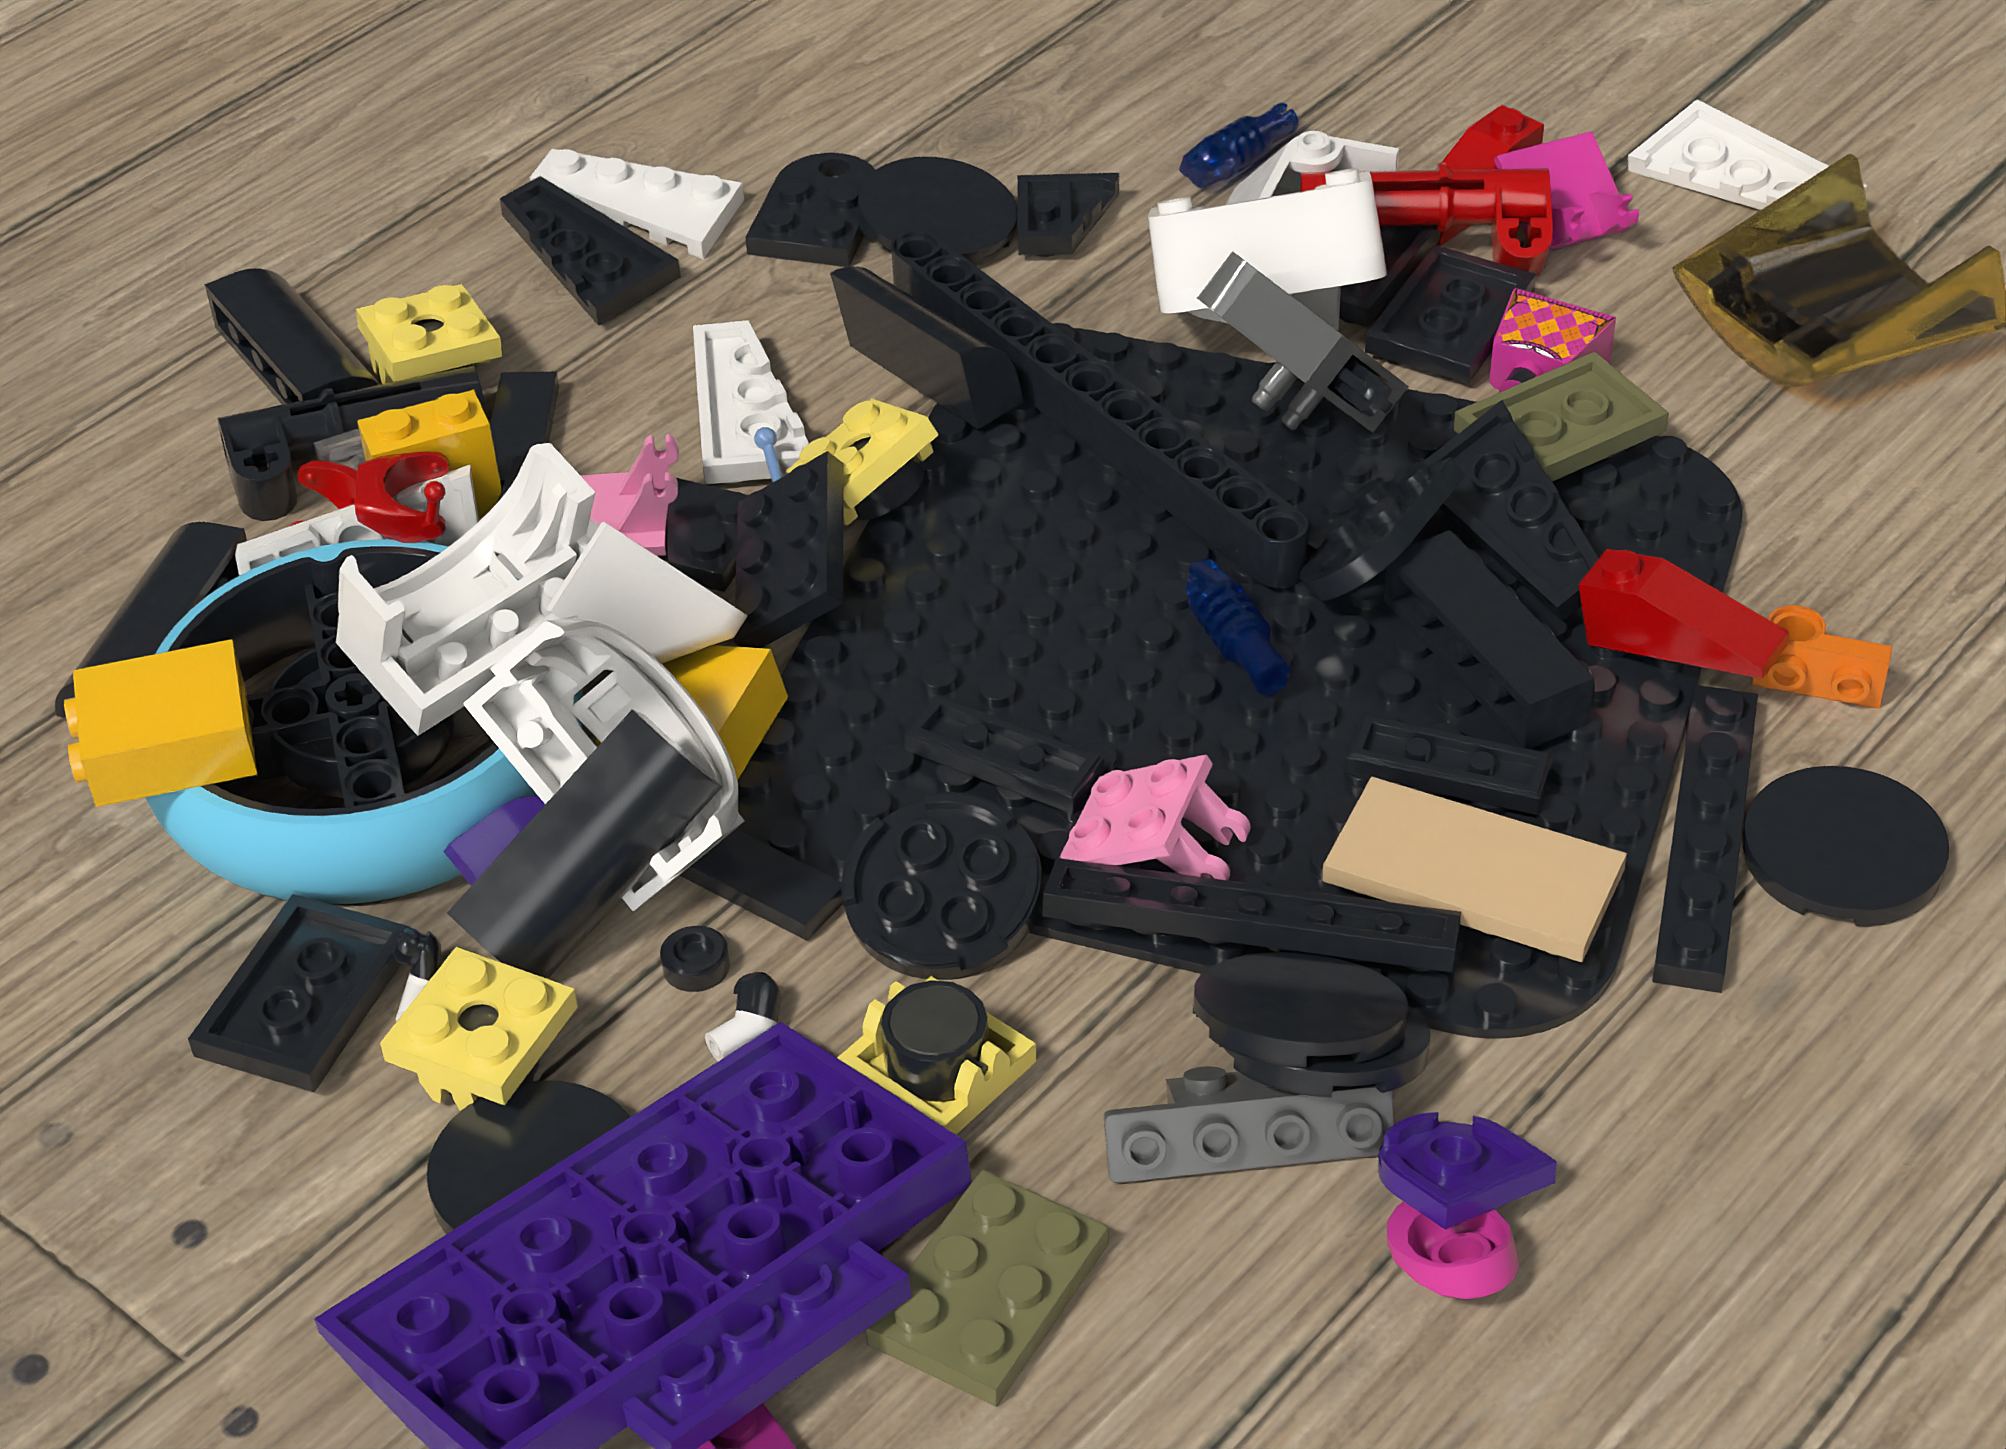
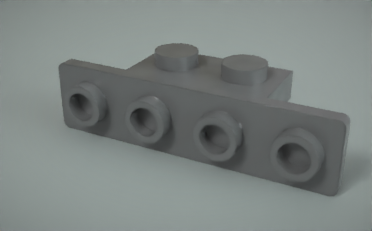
M1213 1066L1192 1068L1184 1072L1181 1078L1166 1079L1168 1104L1113 1109L1104 1113L1108 1174L1110 1180L1114 1183L1375 1156L1379 1154L1386 1130L1394 1125L1392 1091L1381 1093L1376 1089V1084L1333 1086L1331 1097H1317L1275 1089L1258 1083L1239 1072L1226 1073L1224 1069Z

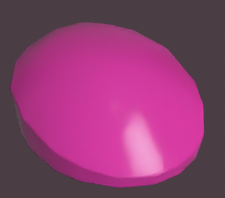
M1403 1201L1396 1206L1387 1220V1246L1394 1262L1416 1283L1444 1297L1474 1299L1490 1295L1502 1290L1511 1283L1519 1269L1518 1250L1510 1225L1495 1209L1445 1230Z

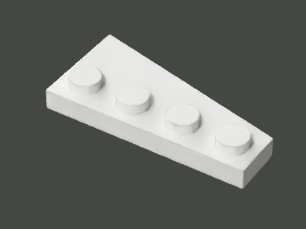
M1699 100L1694 101L1628 155L1629 172L1831 231L1866 202V184Z
M551 149L530 176V181L542 176L599 212L607 214L609 218L626 228L633 224L648 230L649 239L666 246L674 240L687 245L688 254L700 259L706 257L744 201L742 182L720 179L714 175L703 176L675 171L663 166L652 167L624 162L618 158L585 155L568 149Z
M747 320L694 325V349L705 485L718 483L733 484L742 481L771 478L764 452L754 442L755 433L762 427H769L776 433L777 441L774 448L783 476L787 475L786 470L800 459V452L809 442L805 437L804 425L797 412L793 413L787 402V395L779 379H775L771 372L770 361L751 324Z
M470 465L450 471L445 476L408 486L393 497L395 501L404 506L427 512L428 499L424 495L426 484L430 481H438L444 485L446 494L440 501L439 515L446 522L445 532L436 539L422 542L449 547L479 522ZM351 505L237 544L235 557L240 576L270 561L299 551L349 541L387 538L358 522L355 505Z

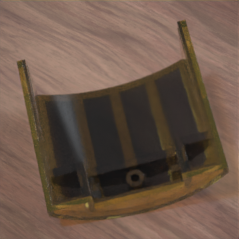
M1847 154L1672 267L1674 277L1684 293L1716 335L1755 371L1776 383L1789 387L1805 386L1902 356L2006 328V288L2000 252L1992 246H1986L1931 283L1927 282L1905 263L1872 227L1859 158L1853 154Z

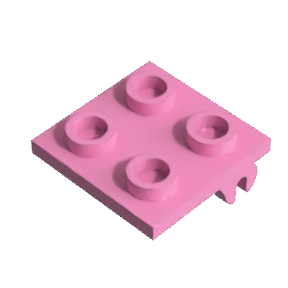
M670 434L666 435V449L663 451L657 450L654 437L652 435L648 436L643 443V449L629 472L580 475L596 492L590 519L599 525L604 521L656 556L666 555L668 504L673 502L678 495V481L668 471L669 466L678 459L679 445L677 440Z
M1207 754L1182 760L1168 759L1153 766L1129 771L1115 770L1099 776L1092 787L1091 795L1076 825L1070 831L1069 839L1059 858L1115 866L1156 858L1179 874L1211 878V875L1214 879L1228 880L1230 877L1228 865L1219 857L1208 854L1183 828L1180 822L1183 817L1224 845H1228L1233 836L1229 828L1234 831L1241 842H1245L1251 825L1244 814L1228 808L1205 783L1213 765Z

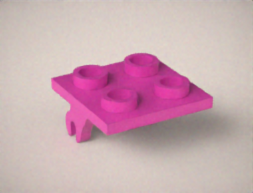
M1592 131L1497 155L1494 160L1497 169H1549L1553 236L1549 251L1626 231L1638 222L1639 210L1628 211V204L1633 199L1632 195L1629 193L1619 194ZM1521 223L1525 234H1527L1529 223Z

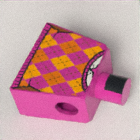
M1515 288L1494 338L1490 371L1491 385L1499 389L1500 393L1593 352H1596L1610 364L1616 317Z

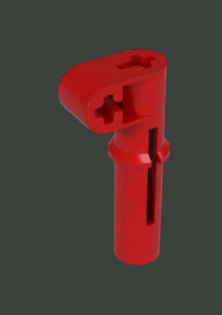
M1438 163L1436 170L1369 171L1373 183L1379 226L1437 225L1438 232H1445L1451 225L1491 224L1493 262L1535 273L1536 277L1545 268L1553 236L1551 182L1548 168L1451 170L1445 163ZM1301 172L1300 192L1315 190L1317 186L1326 184L1325 174L1331 172ZM1521 223H1529L1524 242L1525 248L1520 247L1519 239H1516L1518 226Z

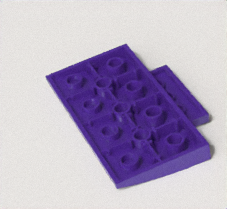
M779 1022L314 1318L320 1335L429 1449H596L626 1427L633 1430L655 1449H698L705 1442L715 1438L912 1297L909 1275L877 1252L968 1189L972 1179L966 1141L784 1023Z

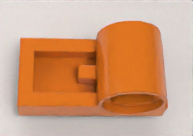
M1786 605L1775 609L1770 614L1768 620L1789 631L1790 642L1763 679L1753 677L1752 685L1880 709L1893 646L1825 634L1826 623L1823 617L1805 606Z

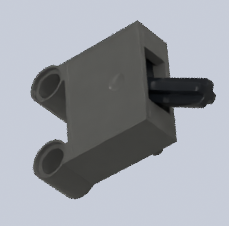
M1233 251L1197 297L1204 305L1276 360V363L1260 382L1259 389L1252 396V402L1266 411L1270 410L1277 400L1282 399L1297 378L1305 383L1290 402L1288 410L1281 418V422L1291 430L1296 429L1302 420L1307 419L1322 398L1325 397L1373 433L1409 387Z

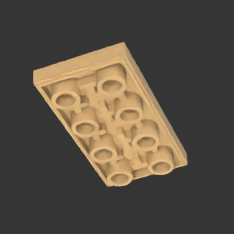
M1371 776L1323 864L1322 881L1387 902L1460 911L1461 925L1544 950L1553 955H1560L1583 962L1625 870L1627 853Z

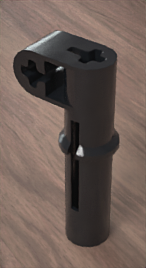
M470 366L334 394L331 388H325L317 398L217 418L227 466L242 512L248 517L260 521L276 520L290 513L297 503L292 462L332 454L338 459L347 458V450L363 447L357 420L376 416L387 410H399L433 401L443 395L459 394L470 390L475 391L486 415L483 393L475 368ZM267 467V471L258 472V469Z

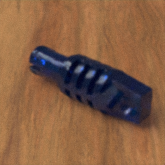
M1283 102L1274 105L1270 110L1257 117L1244 115L1208 135L1188 151L1182 158L1179 171L1199 188L1232 177L1246 167L1256 163V161L1266 157L1271 144L1296 132L1299 125L1298 116L1293 109L1286 111L1288 105Z
M1212 559L1190 563V576L1186 584L1187 603L1226 660L1242 666L1258 693L1271 695L1283 689L1289 681L1287 674L1291 671L1290 666L1271 644V628L1239 583L1233 581Z

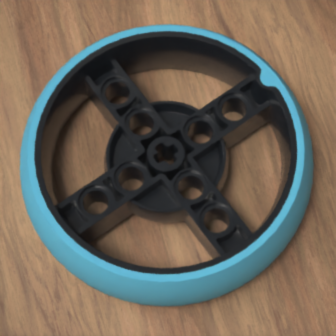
M375 539L336 543L299 551L256 567L227 582L205 597L173 627L161 643L156 654L232 639L244 682L259 671L285 657L313 646L316 647L286 666L275 678L268 691L246 695L257 775L145 797L165 831L195 861L214 874L240 887L287 901L292 894L328 904L365 903L396 898L426 890L462 875L443 852L446 847L504 804L523 797L538 796L495 742L485 752L456 772L424 788L406 794L404 785L417 779L435 765L446 751L450 740L483 734L486 731L464 706L417 736L336 643L339 620V571L347 557L352 555L356 559L359 573L373 588H376L417 569L447 549L448 546L428 542L402 543L396 540ZM583 689L575 694L574 704L582 698ZM577 718L578 724L581 727L582 722ZM286 775L292 782L308 791L330 797L344 798L345 807L298 809L273 806L231 794L223 790V788Z

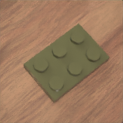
M1593 352L1455 411L1454 430L1459 434L1494 405L1503 400L1511 413L1514 423L1533 449L1542 469L1550 477L1551 481H1555L1667 431L1669 412L1600 355Z
M981 1169L906 1273L909 1275L912 1297L866 1329L867 1344L997 1407L1108 1246V1226Z

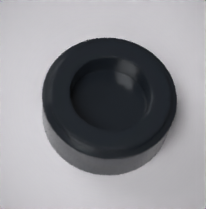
M688 926L670 934L660 949L663 975L671 986L686 992L708 990L723 981L729 972L730 960L727 942L721 933L710 927Z

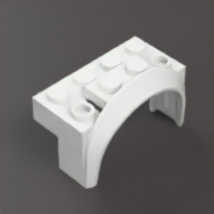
M551 443L532 446L515 481L500 501L466 534L417 569L388 584L373 588L359 573L356 559L352 555L345 559L340 568L339 620L336 643L417 736L464 707L463 703L496 676L490 668L547 620L561 619L546 608L591 540L586 533L596 492ZM500 553L504 554L524 577L517 580L497 556Z
M577 615L564 619L545 621L490 669L496 676L463 703L545 804L597 748L581 729L577 718L602 743L632 709L648 717L723 786L668 847L653 856L650 868L622 897L632 911L648 902L745 822L738 813V783L733 764L722 740L705 713L682 684L655 657L635 641L607 625L581 620ZM602 671H613L574 704V697L577 692Z

